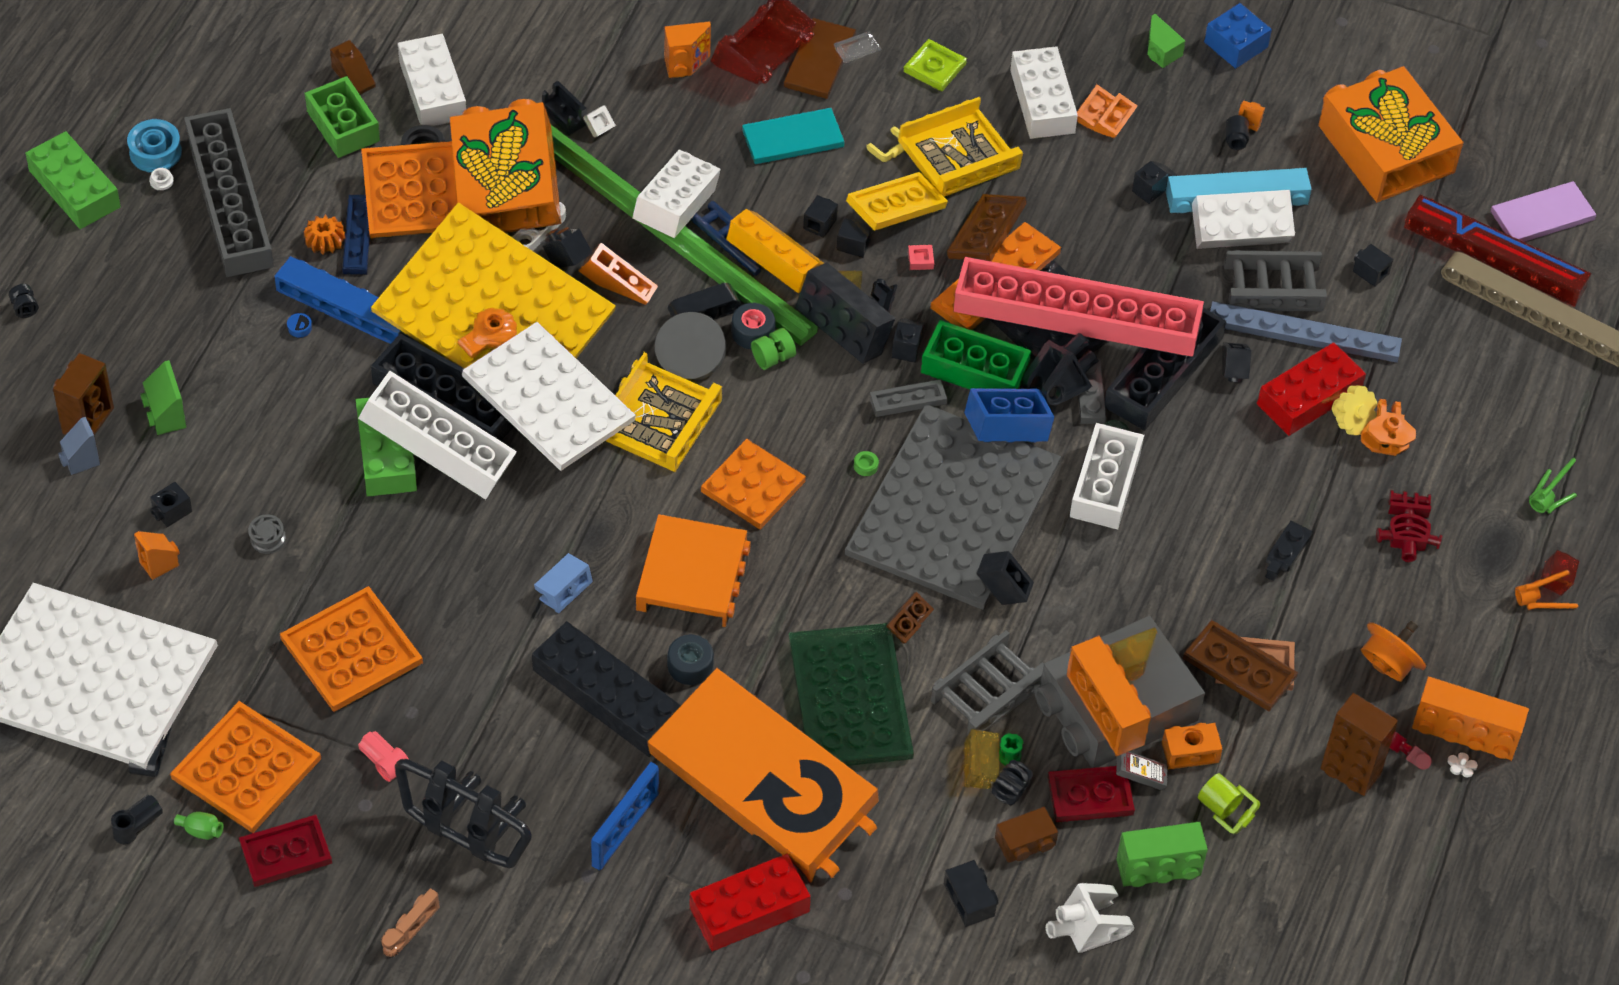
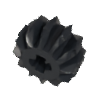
M1015 759L1011 760L1006 764L994 782L992 794L1002 803L1010 806L1014 805L1028 788L1033 772L1022 762H1018Z

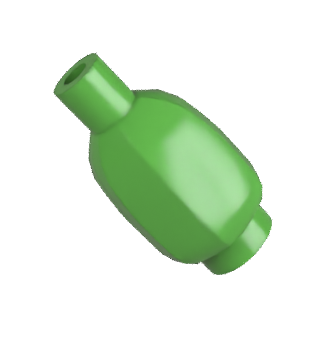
M194 812L187 817L176 815L174 819L175 825L184 827L189 835L205 840H210L214 837L219 838L223 832V823L219 822L216 816L212 814Z

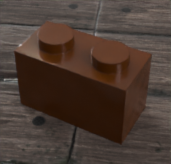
M1045 807L1001 822L996 825L995 839L1008 863L1015 860L1023 861L1031 854L1039 851L1047 852L1056 845L1058 830Z

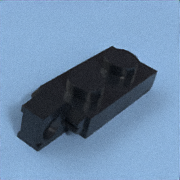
M1291 520L1268 554L1266 563L1269 566L1267 567L1265 577L1274 581L1281 570L1284 572L1290 571L1311 539L1313 531Z

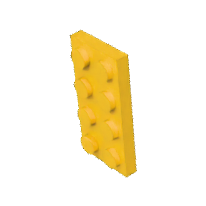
M920 172L849 193L846 202L874 231L944 209L948 203L947 199Z

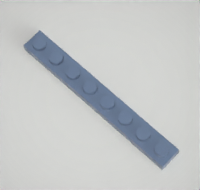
M1212 301L1210 312L1226 320L1225 329L1320 348H1325L1334 342L1345 353L1398 362L1402 338Z

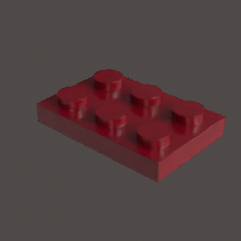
M1117 766L1048 772V783L1056 822L1134 815L1135 808L1129 779L1116 775Z
M317 814L239 837L254 887L332 864V858Z

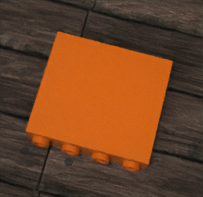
M658 514L636 595V610L646 612L648 604L722 617V626L726 627L728 617L733 618L735 603H732L733 597H738L741 583L737 582L738 577H743L746 562L743 561V557L748 556L751 541H747V530Z

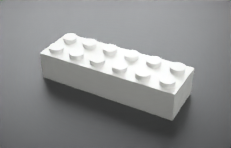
M391 371L388 372L369 398L358 418L484 499L491 493L517 452Z

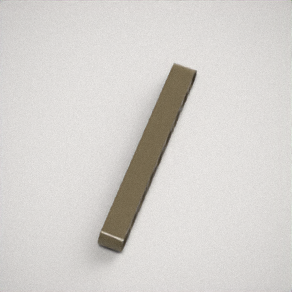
M1453 253L1441 270L1443 278L1448 282L1619 367L1618 330L1464 253Z

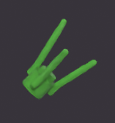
M1572 458L1547 488H1543L1552 472L1551 469L1546 471L1535 491L1529 496V503L1538 513L1547 511L1550 514L1555 508L1577 496L1576 493H1572L1554 503L1555 494L1552 491L1576 462L1575 458Z

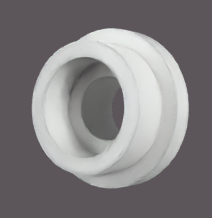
M157 168L152 172L149 181L154 189L166 190L172 186L174 179L167 169Z

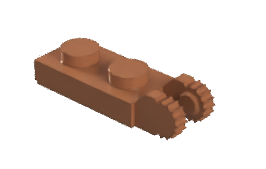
M430 888L425 895H420L416 899L411 911L399 918L396 928L388 929L385 932L381 942L386 956L392 957L400 952L440 908L437 892Z

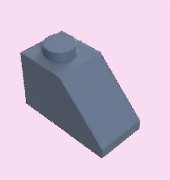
M83 417L60 441L62 452L58 453L62 466H68L71 475L100 465L94 434L86 417Z

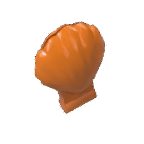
M485 309L474 318L473 330L462 337L457 344L473 359L484 349L497 348L516 336L517 323L514 321L513 316L503 309Z

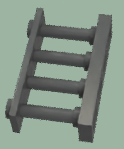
M1227 251L1224 269H1233L1235 288L1230 289L1228 304L1260 311H1323L1327 298L1326 289H1316L1314 270L1319 269L1322 253L1312 251ZM1243 270H1257L1259 288H1245ZM1267 270H1281L1283 289L1269 288ZM1290 270H1304L1306 289H1292Z
M1007 630L999 636H993L984 648L947 677L938 679L932 686L931 702L935 705L944 697L968 719L967 735L973 741L1033 695L1035 689L1040 687L1044 663L1042 662L1036 668H1030L1008 648L1010 633ZM1000 654L1023 675V678L1017 683L1011 682L989 661ZM981 668L1005 689V692L999 697H993L971 675ZM961 683H964L987 706L982 711L975 712L952 690Z

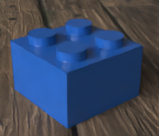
M1239 3L1207 24L1204 43L1236 69L1268 48L1272 29Z

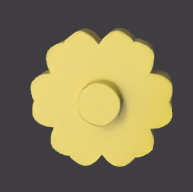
M1359 385L1349 386L1347 393H1341L1340 398H1337L1332 405V412L1336 417L1339 428L1345 429L1349 435H1361L1368 422L1376 418L1374 409L1377 406V400L1374 393L1369 392L1367 387Z

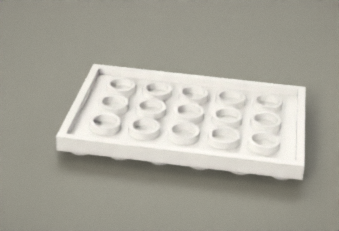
M538 322L477 360L462 372V376L560 471L635 421L636 415Z

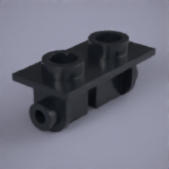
M877 279L873 283L870 295L876 303L890 313L898 285L888 286L885 280Z

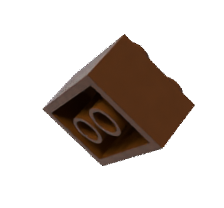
M79 353L74 361L69 362L62 377L55 381L53 392L62 433L66 435L81 418L86 417L95 435L114 409L105 363Z

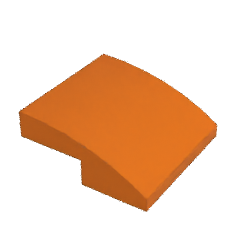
M1096 85L1077 111V122L1100 134L1115 138L1135 111L1137 105L1120 93L1114 97L1099 85Z

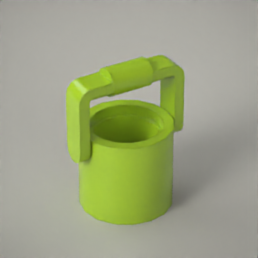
M1220 773L1209 779L1198 794V800L1215 813L1213 818L1232 834H1238L1243 827L1246 828L1256 816L1255 812L1260 807L1259 800L1241 785L1235 787ZM1245 795L1253 802V805L1244 812L1237 821L1238 823L1232 828L1223 819L1229 817L1237 809Z

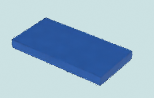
M649 763L591 839L592 867L597 870H602L658 796L659 766Z

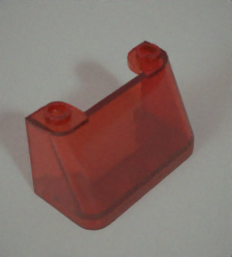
M768 0L767 4L760 6L756 14L733 36L725 35L718 42L710 62L716 67L759 85L763 83L765 85L773 76L772 72L801 44H808L815 35L813 30L817 23L789 0Z

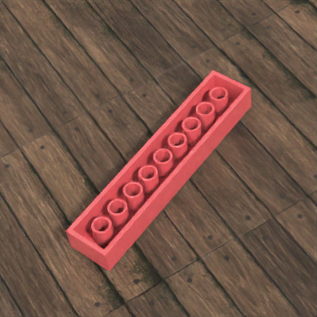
M965 257L955 292L954 312L1074 335L1080 333L1085 337L1193 357L1204 301Z

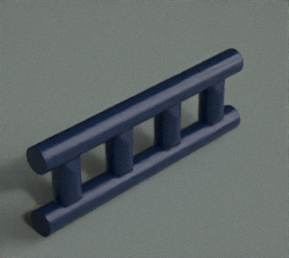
M711 201L707 206L711 210L708 214L700 217L696 213L690 220L754 276H757L761 272V268L757 266L759 264L752 258L749 259L740 249L725 238L727 237L733 217L716 202ZM718 217L727 224L719 231L710 225Z

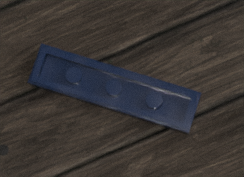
M349 195L343 274H367L370 234L366 195Z

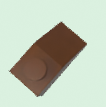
M350 40L330 49L332 69L340 78L347 76L359 95L376 87L362 53Z

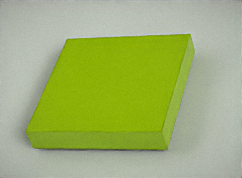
M928 39L904 66V72L943 91L966 65L967 58Z

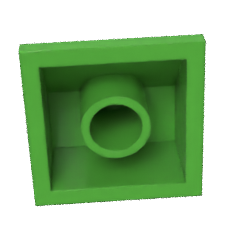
M164 361L143 382L144 393H140L144 408L149 407L150 412H146L150 427L155 426L157 435L187 428L182 398L170 361Z

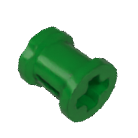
M1008 733L1001 738V749L998 753L1000 763L1006 766V764L1014 759L1020 762L1023 748L1022 738L1017 734Z

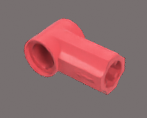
M376 731L368 732L358 744L359 749L375 764L379 774L388 782L396 778V762L400 759H408L407 755L400 748L396 747L394 749Z

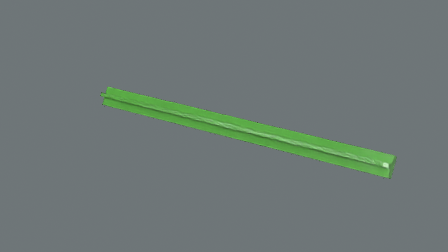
M551 125L554 158L633 218L637 197L640 192ZM637 221L717 283H730L738 298L745 304L759 303L770 308L775 317V327L778 329L785 328L793 341L800 346L817 333L818 326L684 226L678 235L673 238Z

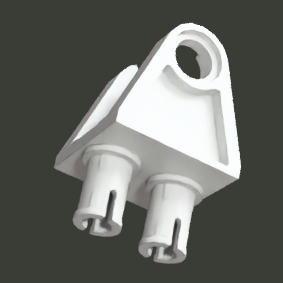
M1081 883L1076 886L1064 906H1058L1056 909L1057 920L1048 921L1046 932L1049 938L1071 936L1078 953L1122 939L1132 933L1134 926L1128 916L1099 915L1098 910L1111 906L1113 904L1112 900L1118 897L1114 886Z

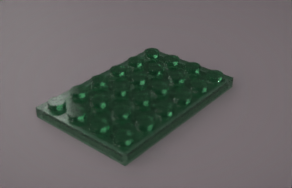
M888 623L789 633L788 639L804 734L847 766L910 760L914 758L892 632L886 627Z

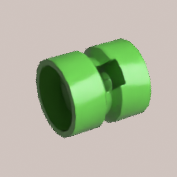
M785 328L771 332L769 338L762 336L751 342L753 356L763 370L777 365L778 360L784 362L796 356L794 341Z

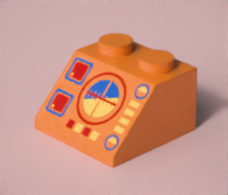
M710 21L665 26L664 58L669 78L691 76L710 57Z

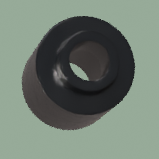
M1234 115L1226 121V142L1233 150H1242L1249 142V121L1241 115Z

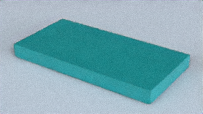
M832 108L742 125V131L754 164L844 147V139Z

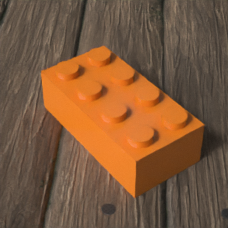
M1100 636L1072 646L1067 677L1116 756L1145 745L1151 713L1148 707L1142 705L1139 700L1135 686L1133 684L1130 685L1125 678L1123 667L1115 662L1109 645L1104 644Z
M1428 676L1412 729L1418 730L1423 734H1431L1443 738L1448 742H1456L1468 746L1473 750H1481L1493 754L1501 759L1512 760L1523 732L1529 708Z

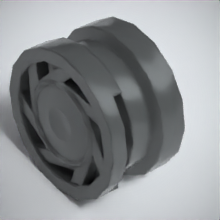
M269 514L260 515L249 525L250 542L256 551L270 554L279 551L284 546L286 535L283 523L276 516Z

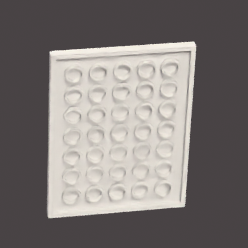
M33 583L0 635V722L128 764L132 762L146 769L148 761L162 737L163 739L165 738L218 646L217 641Z

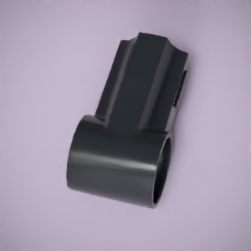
M147 794L129 809L115 812L111 818L114 840L119 844L133 842L137 837V832L163 813L158 800L152 795L149 796Z

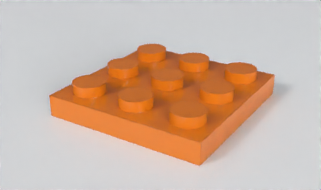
M746 439L703 483L701 492L761 530L805 483L806 476Z

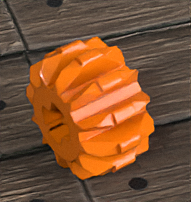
M326 214L323 218L315 216L314 221H308L307 227L304 230L307 247L312 248L314 253L321 251L324 255L326 251H329L333 254L334 248L341 249L342 242H344L345 232H343V225L341 222H337L335 216L328 219Z

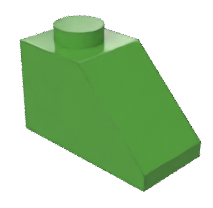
M1154 14L1151 17L1147 55L1152 61L1164 68L1183 56L1185 40L1160 17Z

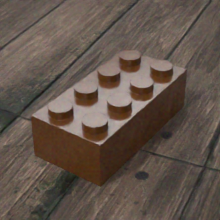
M1352 693L1336 713L1320 769L1329 777L1336 778L1344 783L1351 791L1365 796L1381 776L1398 720L1357 694Z

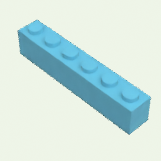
M1297 168L1169 176L1166 195L1170 213L1193 212L1192 202L1198 195L1290 190L1291 204L1300 206L1309 203L1312 189L1307 169Z

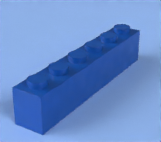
M290 256L275 275L276 291L391 344L399 334L409 337L371 311V306L379 297L369 293L366 289H360L349 284L344 279H338L325 270H319L303 260Z

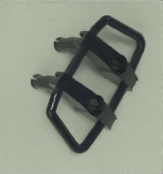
M400 759L396 762L395 774L402 805L410 816L426 826L428 831L439 837L444 836L468 849L472 855L484 862L489 861L505 868L516 866L532 838L529 827L516 818L526 807V803L521 797L515 803L518 796H512L510 801L501 808L500 791L489 785H486L480 793L474 791L481 784L482 780L477 773L471 779V776L474 774L473 771H469L459 783L456 781V767L443 760L433 770L409 759ZM406 770L429 780L425 797L422 800L423 812L413 804ZM467 800L475 803L470 822L467 825L468 837L450 828L452 817ZM509 827H512L520 833L521 837L509 857L495 853L496 843Z

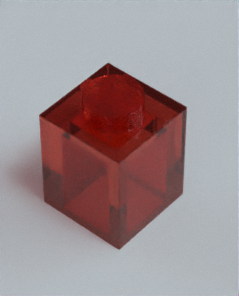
M1557 550L1546 560L1541 580L1568 570L1569 574L1542 586L1562 596L1574 584L1579 560Z

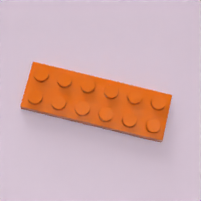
M1024 222L1005 238L990 262L1040 271L1060 254L1061 247ZM958 279L931 302V309L951 324L973 330L985 318L954 312Z

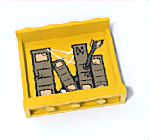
M980 97L966 100L961 104L947 107L914 121H908L900 126L898 142L926 179L944 197L1020 169L1023 152L1019 147L1010 149L979 110Z
M644 352L639 360L634 361L631 373L627 378L624 377L622 379L619 390L615 395L636 415L635 421L607 439L606 442L676 472L721 403L722 386L713 383L707 389L648 363L647 353Z

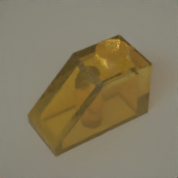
M1155 627L1109 645L1115 662L1123 667L1127 681L1137 680L1145 673L1155 645L1157 635Z

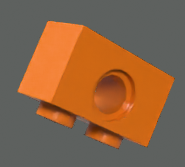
M1198 723L1187 727L1173 726L1164 730L1162 746L1168 769L1220 762L1223 749L1215 723Z

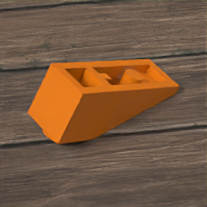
M602 243L592 251L593 254L585 259L578 270L596 285L645 305L658 287Z

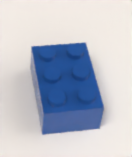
M971 388L964 412L978 441L983 442L1029 441L1035 443L1038 441H1048L1054 421V415L1040 389Z

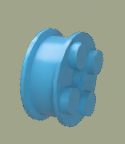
M160 119L146 120L135 125L128 134L127 144L130 149V159L140 170L146 172H153L157 168L169 170L177 164L181 157L182 149L179 132L174 125Z

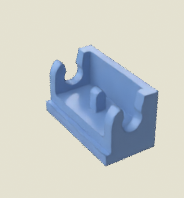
M568 553L536 582L534 587L535 590L543 594L539 599L553 608L555 612L560 613L593 580L589 565Z

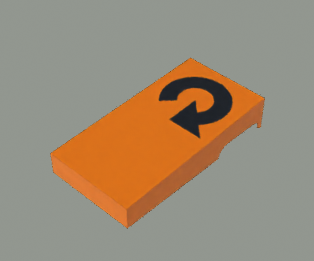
M718 668L710 674L648 740L651 755L751 835L759 836L782 855L788 853L792 863L806 875L809 882H812L819 868L826 871L830 878L835 876L839 871V867L829 857L857 826L864 829L868 836H871L877 829L876 824L866 815L879 802L878 789Z

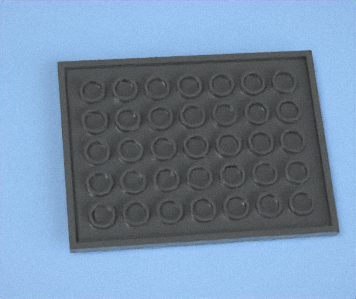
M925 405L845 548V555L984 610L992 592L976 574L983 555L1009 551L1013 554L1060 464L1061 456L1023 441H978L968 420L933 406Z

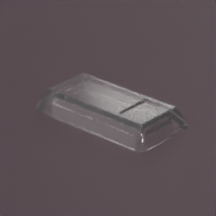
M870 31L834 43L835 50L844 63L881 51L880 46Z

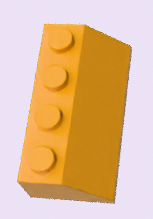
M745 209L730 222L726 240L798 294L801 292L808 270L824 264V262L756 212Z

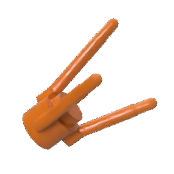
M1565 570L1533 583L1515 587V597L1520 606L1527 605L1528 610L1536 608H1578L1576 603H1536L1537 599L1541 597L1540 586L1568 575L1569 571Z

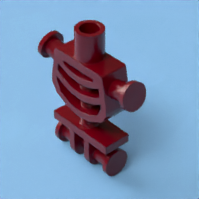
M1390 490L1388 514L1397 516L1390 520L1388 530L1376 529L1377 542L1381 543L1382 540H1389L1391 548L1401 549V559L1405 562L1415 561L1417 550L1425 551L1427 544L1434 545L1436 549H1439L1443 535H1431V524L1425 519L1429 518L1431 512V494L1419 496L1418 493L1414 492L1413 497H1407V491H1403L1400 494Z
M1395 731L1390 748L1397 753L1401 751L1406 755L1404 758L1418 768H1429L1431 765L1430 756L1416 745H1408L1406 743L1407 739Z

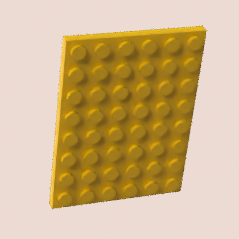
M457 203L371 306V311L429 350L465 369L496 349L486 348L472 359L457 344L462 337L473 330L474 318L485 309L497 308L510 313L517 323V334L538 322L567 351L577 358L613 314L616 305L462 204Z

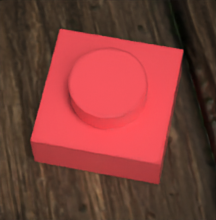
M932 245L908 246L910 270L934 269Z

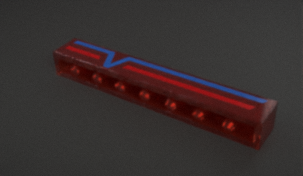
M1421 194L1408 211L1404 228L1451 250L1464 253L1574 307L1586 290L1592 274Z

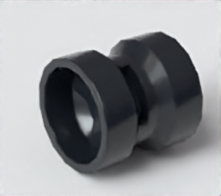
M19 284L11 288L8 295L11 303L14 304L13 308L16 316L28 318L36 314L39 306L34 298L31 286Z

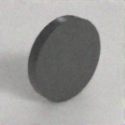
M685 312L670 318L660 328L655 340V353L662 369L695 382L711 376L721 366L726 353V341L720 326L712 318L702 313Z

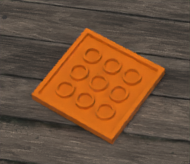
M452 141L362 149L370 238L433 233L457 205Z
M369 586L280 633L281 641L333 712L423 664L422 656Z
M238 701L170 775L172 780L254 833L321 760V754Z

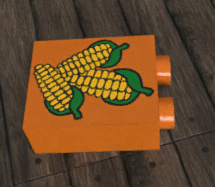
M1404 66L1387 73L1384 70H1377L1360 83L1349 87L1340 84L1331 88L1325 94L1318 126L1376 203L1455 173L1463 141Z
M519 99L510 103L509 108L496 110L475 106L464 110L462 115L450 117L458 203L504 233L562 224L552 129L543 102L536 103L530 99Z

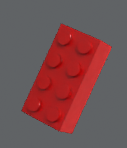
M1333 342L1261 386L1257 405L1290 436L1332 410L1334 401L1340 398L1341 393H1347L1349 386H1363L1366 373Z
M787 853L690 892L689 909L713 952L809 913L811 896Z

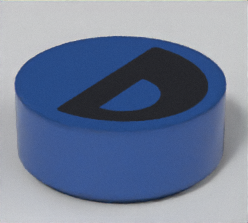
M303 313L290 316L287 320L289 334L298 338L307 336L312 330L310 317Z

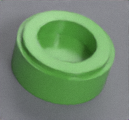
M863 451L855 456L854 470L859 475L871 476L877 472L879 460L874 453Z

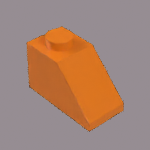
M140 531L134 533L139 562L152 580L179 566L177 555L180 552L174 541L169 542L164 534Z

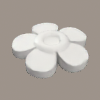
M1459 753L1458 757L1450 755L1448 758V763L1451 765L1450 771L1455 775L1462 773L1464 777H1471L1478 764L1474 760L1468 761L1469 756L1466 753Z

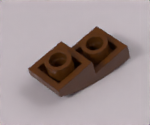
M916 591L900 607L886 627L905 644L922 626V622L934 609Z

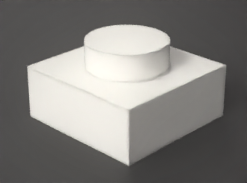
M605 105L583 117L593 137H597L616 126Z

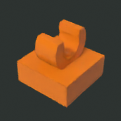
M1243 101L1238 115L1248 119L1249 129L1258 131L1265 108L1255 102Z

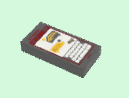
M1126 752L1117 756L1116 775L1162 791L1167 787L1166 764L1132 752Z

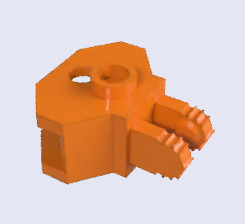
M1379 399L1376 418L1369 421L1362 430L1361 442L1372 452L1396 456L1407 450L1409 443L1416 439V430L1404 419V415L1401 414V402L1395 401L1391 412H1386L1387 401ZM1381 444H1388V447L1385 448Z

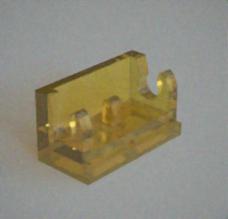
M971 729L964 742V787L989 789L991 788L990 782H995L999 776V733Z

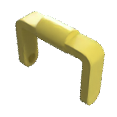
M894 126L891 128V133L898 138L900 130ZM871 143L866 146L868 151L882 162H887L905 151L900 143L886 154Z

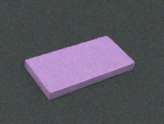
M1574 181L1494 205L1490 211L1506 236L1520 243L1587 223L1596 218V213Z

